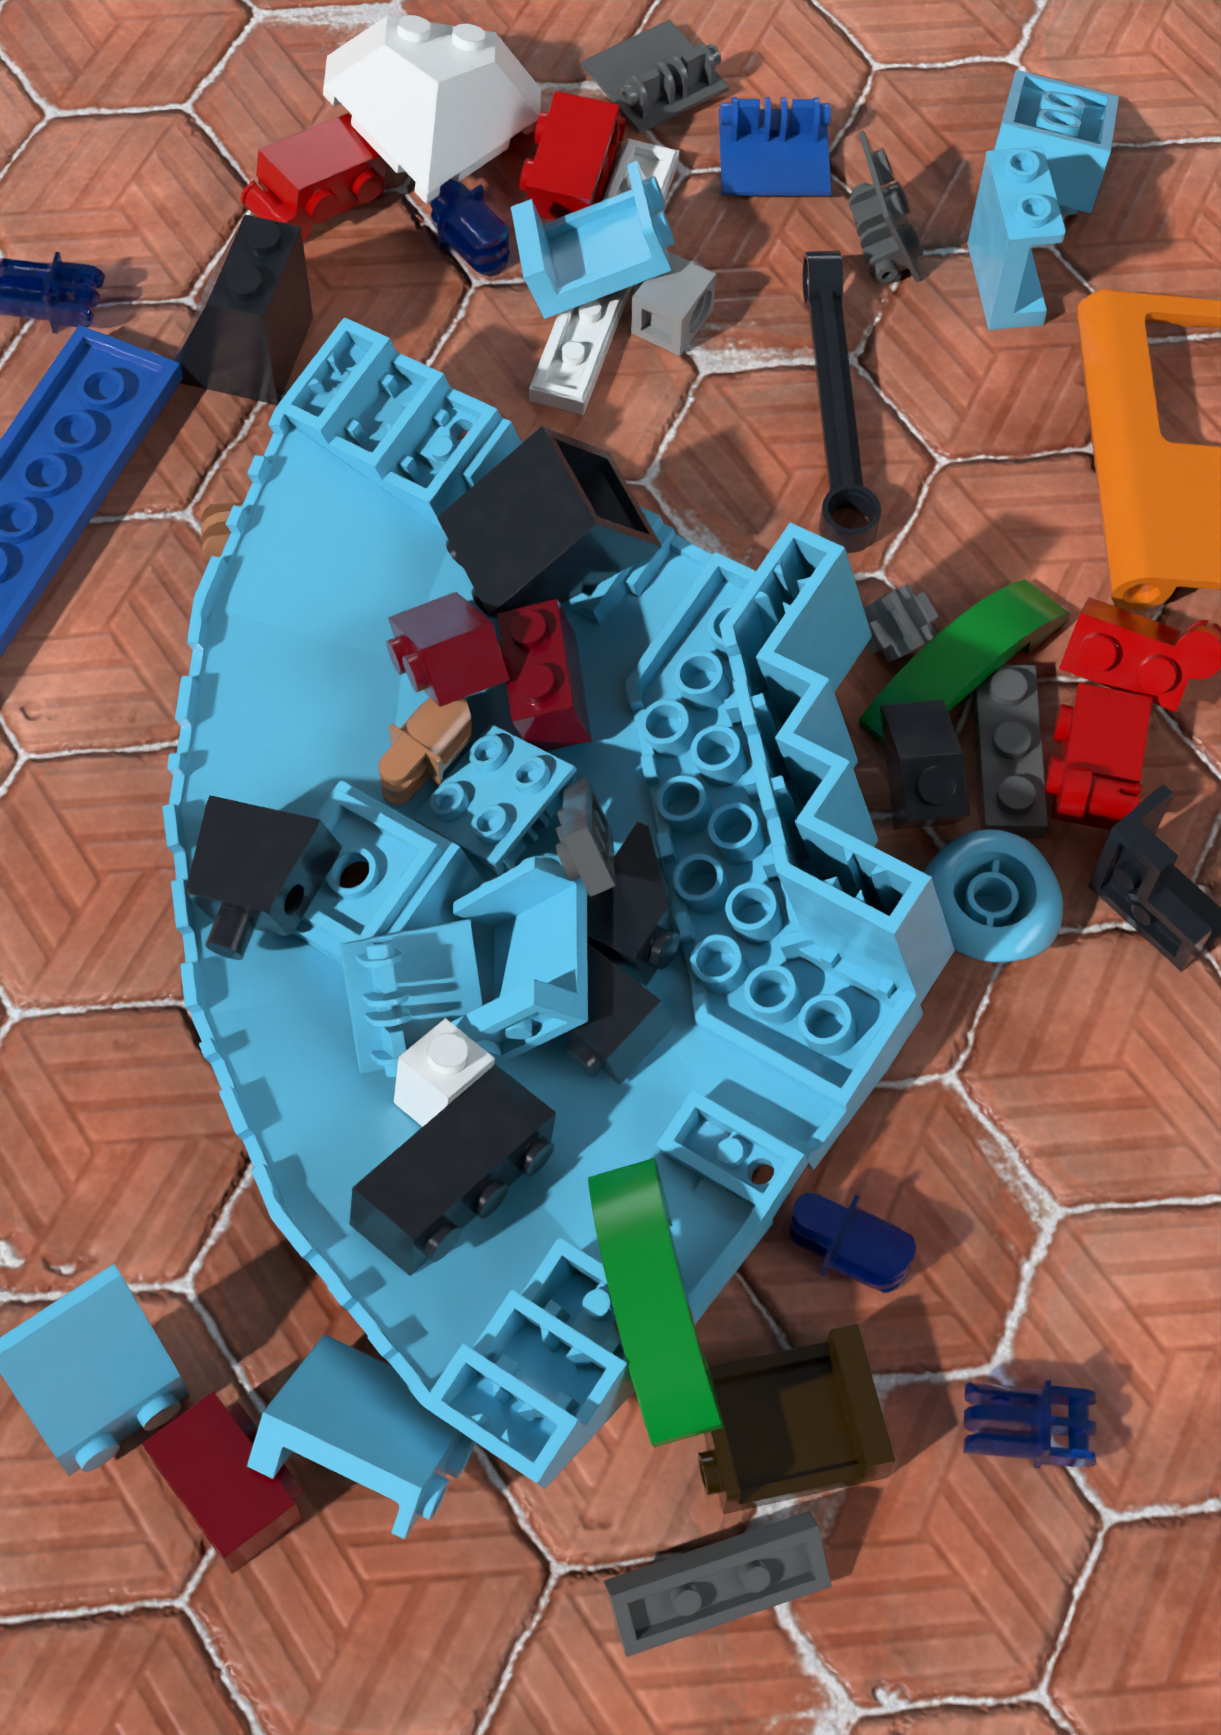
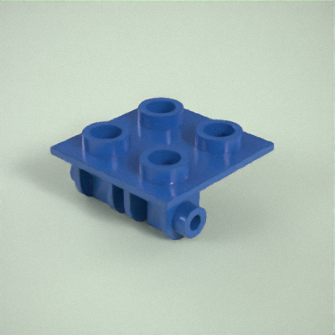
M731 97V102H721L718 111L721 195L831 196L827 126L830 125V103H820L819 97H813V99H792V107L787 109V97H781L779 109H771L770 97H764L763 109H760V99H738V97Z

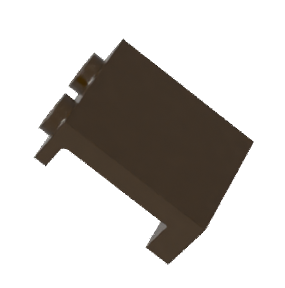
M858 1324L831 1329L827 1342L711 1367L708 1358H706L724 1428L704 1433L708 1451L698 1453V1463L705 1493L707 1496L719 1495L723 1514L888 1477L895 1458Z

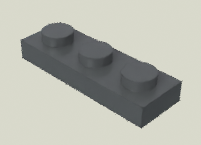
M1002 665L972 691L981 830H1001L1016 834L1022 838H1044L1048 828L1046 793H1044L1045 780L1036 665Z
M587 777L563 787V808L557 811L561 826L556 828L561 843L556 845V850L570 881L573 882L582 878L590 897L615 886L613 831Z
M809 1511L604 1580L619 1642L626 1657L832 1587L819 1527Z

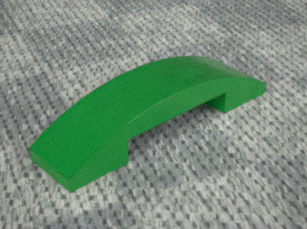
M1026 579L999 589L965 611L931 639L874 699L860 717L859 726L884 746L880 713L882 705L944 700L947 711H949L1018 651L1022 650L1027 655L1034 651L1069 621L1070 613Z
M655 1158L588 1177L594 1224L608 1290L629 1372L651 1445L655 1448L724 1428L708 1362L701 1351L670 1228L673 1224Z

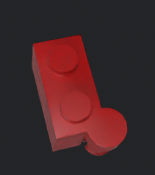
M555 91L549 112H540L535 129V144H538L534 159L526 158L520 178V191L527 192V200L532 199L540 218L555 220L601 202L615 154L619 153L621 149V143L619 142H623L626 118L620 117L619 104Z
M346 113L258 149L256 176L258 177V184L264 191L254 180L251 181L241 194V204L256 217L301 226L304 242L311 232L312 225L324 222L332 216L360 204L371 202L383 195L387 162L351 125L352 116Z
M1089 597L1080 611L1059 669L1115 690L1153 697V704L1176 712L1190 678L1197 680L1210 678L1221 668V627L1214 623L1213 628L1207 626L1209 620H1200L1190 625L1181 635V630Z
M1078 683L1071 706L1060 704L1054 726L1053 740L1063 742L1061 758L1052 756L1050 759L1044 792L1054 795L1051 819L1111 831L1115 824L1139 805L1141 797L1138 795L1142 791L1140 780L1153 697Z

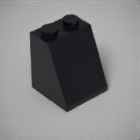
M244 215L202 292L174 358L175 362L181 364L183 373L181 384L270 404H279L313 319L301 226Z
M543 426L437 517L448 538L446 548L449 554L464 568L474 587L471 590L473 600L486 615L492 618H498L497 613L553 599H558L561 605L646 559L662 548L610 453Z

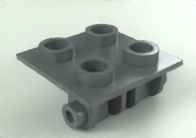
M667 20L581 61V66L613 103L620 105V112L639 134L729 91V86L715 71V66L721 63V55L718 48L712 43L707 46L704 43H698L693 46L671 20Z
M861 131L859 136L874 184L862 183L855 186L849 198V207L856 224L857 234L860 237V245L864 252L868 272L878 282L888 283L893 281L899 272L909 268L915 282L921 281L915 258L922 256L923 250L913 224L905 226L908 223L906 214L910 213V207L904 190L899 181L892 184L889 183L894 181L895 177L884 148L874 151L865 132Z

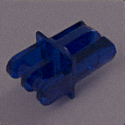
M453 179L442 184L439 196L430 201L433 209L431 220L438 230L439 249L442 251L451 245L477 273L489 277L499 275L506 268L510 255V250L508 249L509 227L485 204L484 186L480 184L469 190L461 181L457 182Z
M55 252L52 263L1 258L0 315L49 321L52 333L57 334L59 325L89 327L94 319V314L90 308L96 307L100 295L96 289L103 286L105 275L99 268L92 265L62 262L60 252Z
M805 1193L796 1200L789 1227V1235L795 1244L825 1259L820 1275L825 1277L828 1269L835 1270L883 1293L898 1290L904 1283L916 1250V1244L911 1234L862 1210V1208L857 1206L860 1196L856 1194L849 1208L815 1193Z
M1046 1380L1041 1388L965 1383V1401L976 1406L968 1407L964 1410V1428L975 1433L963 1438L964 1454L1034 1460V1468H1040L1042 1464L1069 1467H1091L1096 1465V1453L1089 1451V1436L1096 1434V1422L1089 1420V1406L1096 1404L1095 1391L1084 1388L1051 1386V1380ZM1051 1404L1068 1406V1417L1051 1416ZM1051 1434L1068 1436V1448L1051 1447Z

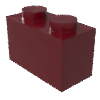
M457 592L388 617L394 638L386 640V645L399 675L406 673L413 689L416 692L423 690L439 707L510 680L493 623Z
M558 599L497 613L503 659L510 678L506 682L511 718L522 739L546 752L592 741L576 634Z
M212 1391L141 1444L155 1467L233 1574L303 1521L294 1501L303 1491L285 1464H283L273 1479L247 1467L258 1428L238 1402L226 1409L215 1392Z

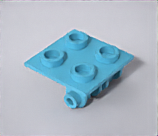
M489 724L415 814L413 819L415 822L480 857L481 859L478 861L480 866L494 877H499L504 870L509 871L515 867L514 863L527 848L521 840L522 838L531 843L538 839L537 833L531 826L536 824L539 827L546 828L550 824L547 817L551 818L562 805L563 787L576 781L573 774L577 769L556 756Z
M470 919L340 944L360 1074L385 1070L387 1077H396L398 1057L445 1018L452 1022L483 1006Z

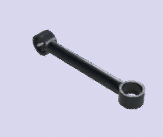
M839 250L805 251L802 267L803 299L805 308L809 309L829 486V492L824 497L822 503L819 533L821 537L845 547L846 553H855L866 549L875 540L881 516V505L877 496L863 485L842 306V257ZM851 508L862 512L869 519L870 523L858 529H848L836 524L831 519L830 514L838 509Z

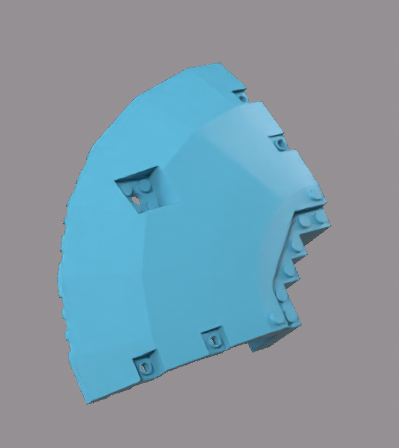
M344 317L275 408L268 424L273 431L272 438L264 456L255 455L247 473L252 481L251 487L242 507L233 505L226 522V526L231 533L221 556H211L193 600L187 644L193 652L189 676H181L175 720L181 726L177 753H169L167 769L173 775L169 805L162 806L166 844L174 856L176 880L171 881L175 923L176 929L183 935L186 963L180 964L185 1008L192 1015V1020L202 1041L199 1043L203 1056L212 1065L222 1089L219 1091L234 1131L243 1140L254 1166L251 1169L273 1222L301 1257L309 1262L328 1286V1290L339 1304L351 1314L368 1335L367 1338L407 1383L408 1389L422 1406L545 1489L635 1391L603 1268L590 1200L588 1177L655 1158L673 1224L670 1228L694 1323L696 1324L774 1223L773 1217L804 1169L808 1167L814 1171L889 1069L924 1013L920 1004L955 949L932 877L874 848L878 838L853 770L858 763V759L834 693L872 637L845 547L790 522L760 567L755 571L717 552H714L712 555L678 536L674 528L665 525L660 515L640 506L662 548L646 559L561 604L576 634L592 741L547 752L575 766L577 770L573 776L576 781L587 777L613 831L614 856L637 822L649 826L663 864L680 935L678 949L672 961L666 968L662 970L657 969L648 985L642 986L662 1001L673 1028L620 1085L602 1070L596 1076H592L583 1070L565 1050L571 1043L566 1033L504 1063L495 1060L494 1065L499 1066L556 1112L551 1142L554 1144V1150L548 1161L536 1174L528 1177L523 1173L508 1187L504 1200L491 1215L484 1219L477 1215L461 1229L460 1237L454 1247L439 1261L433 1262L429 1258L409 1276L349 1225L352 1187L420 1130L422 1126L394 1103L396 1077H387L385 1070L365 1074L359 1073L340 944L465 920L466 918L453 914V902L476 890L484 882L497 878L480 866L478 863L481 859L480 857L415 822L413 819L415 814L438 788L436 784L428 780L407 804L402 806H392L383 798L378 767L382 756L391 747L389 726L392 723L400 729L417 708L429 698L423 690L416 692L413 689L406 673L403 675L397 673L386 645V640L394 638L388 617L457 592L493 623L502 652L498 618L486 615L473 600L471 590L474 587L464 568L449 554L446 548L448 538L437 517L523 442L519 439L512 422L502 418L497 408L450 387L444 373L398 353L389 337ZM468 431L463 439L457 440L461 433ZM507 682L464 698L468 703L471 713L472 737L466 747L446 768L443 773V780L489 724L522 739L512 723ZM210 795L320 819L342 846L339 856L296 930L288 936H281L254 929L242 960L223 957L205 946L215 919L207 916L188 896L187 884L205 806ZM562 803V805L558 808V810H560V809L563 808V803ZM557 811L551 818L547 817L550 824L546 828L539 827L536 824L531 826L538 835V839L534 843L524 838L521 839L527 848L514 863L515 867L520 865L523 860L534 856L553 858L562 866L556 850V845L561 843L556 830L557 827L561 826ZM360 861L369 863L368 876L360 885L354 888L340 887V877L347 866ZM470 920L482 1004L485 1005L494 1000V928ZM768 1165L774 1168L773 1177L767 1183L755 1184L752 1182V1174L758 1167Z

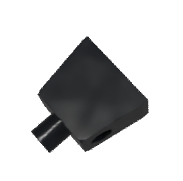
M209 796L187 884L188 896L207 916L215 919L205 943L209 950L226 958L242 960L254 929L281 936H288L296 930L342 848L320 819Z

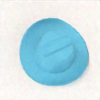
M992 829L976 830L963 834L944 846L923 872L932 877L954 949L960 954L989 962L1023 960L1044 952L1051 946L1059 933L1063 918V900L1057 878L1042 853L1029 841L1016 834Z

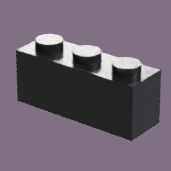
M495 1064L352 1187L349 1225L409 1276L429 1258L433 1262L439 1261L454 1247L460 1237L461 1229L477 1215L482 1219L491 1215L502 1203L508 1192V1187L523 1173L528 1177L533 1176L545 1165L554 1150V1144L551 1142L556 1112Z

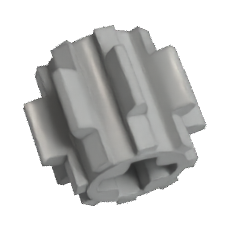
M908 583L864 607L872 634L867 646L872 654L882 650L888 663L915 650L937 635L930 623L939 617L925 591L915 596Z

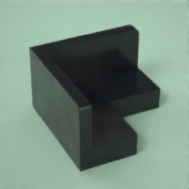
M1162 784L1112 827L1088 887L1182 972L1221 937V907L1174 866L1178 855L1155 835L1174 793L1165 784Z

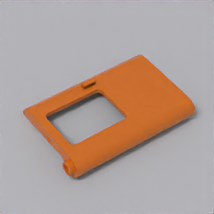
M1113 289L1094 291L1079 303L1076 310L1111 599L1115 605L1122 609L1145 610L1164 603L1172 595L1176 587L1221 590V447L1173 443L1162 437L1145 321L1179 324L1184 327L1221 328V300L1115 291Z

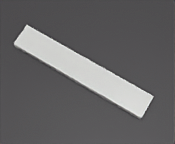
M627 138L603 201L632 190L626 164L636 160L641 167L645 179L653 176L656 177L665 200L679 164V150ZM632 286L558 314L529 387L530 402L584 415Z

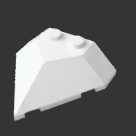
M407 15L401 18L386 16L327 56L323 96L333 106L342 104L352 114L351 125L396 173L405 171L416 182L414 192L425 204L439 196L440 186L448 180L453 179L460 182L507 150L510 138L519 132L529 135L536 129L537 120L541 112V88L496 32L484 31L476 25L459 24L452 26L432 23L415 15Z

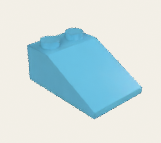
M1015 70L994 150L1042 147L1045 151L1061 213L1077 214L1079 211L1091 214L1111 152L1119 96Z
M114 1264L0 1337V1374L68 1476L79 1469H82L83 1472H88L102 1466L119 1451V1442L141 1427L148 1431L166 1423L181 1408L179 1402L190 1395L181 1375Z

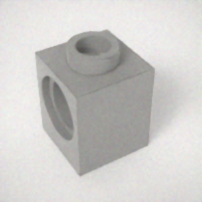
M667 251L672 271L644 281L632 297L631 333L680 357L713 312L716 274L705 269L695 261L686 260Z

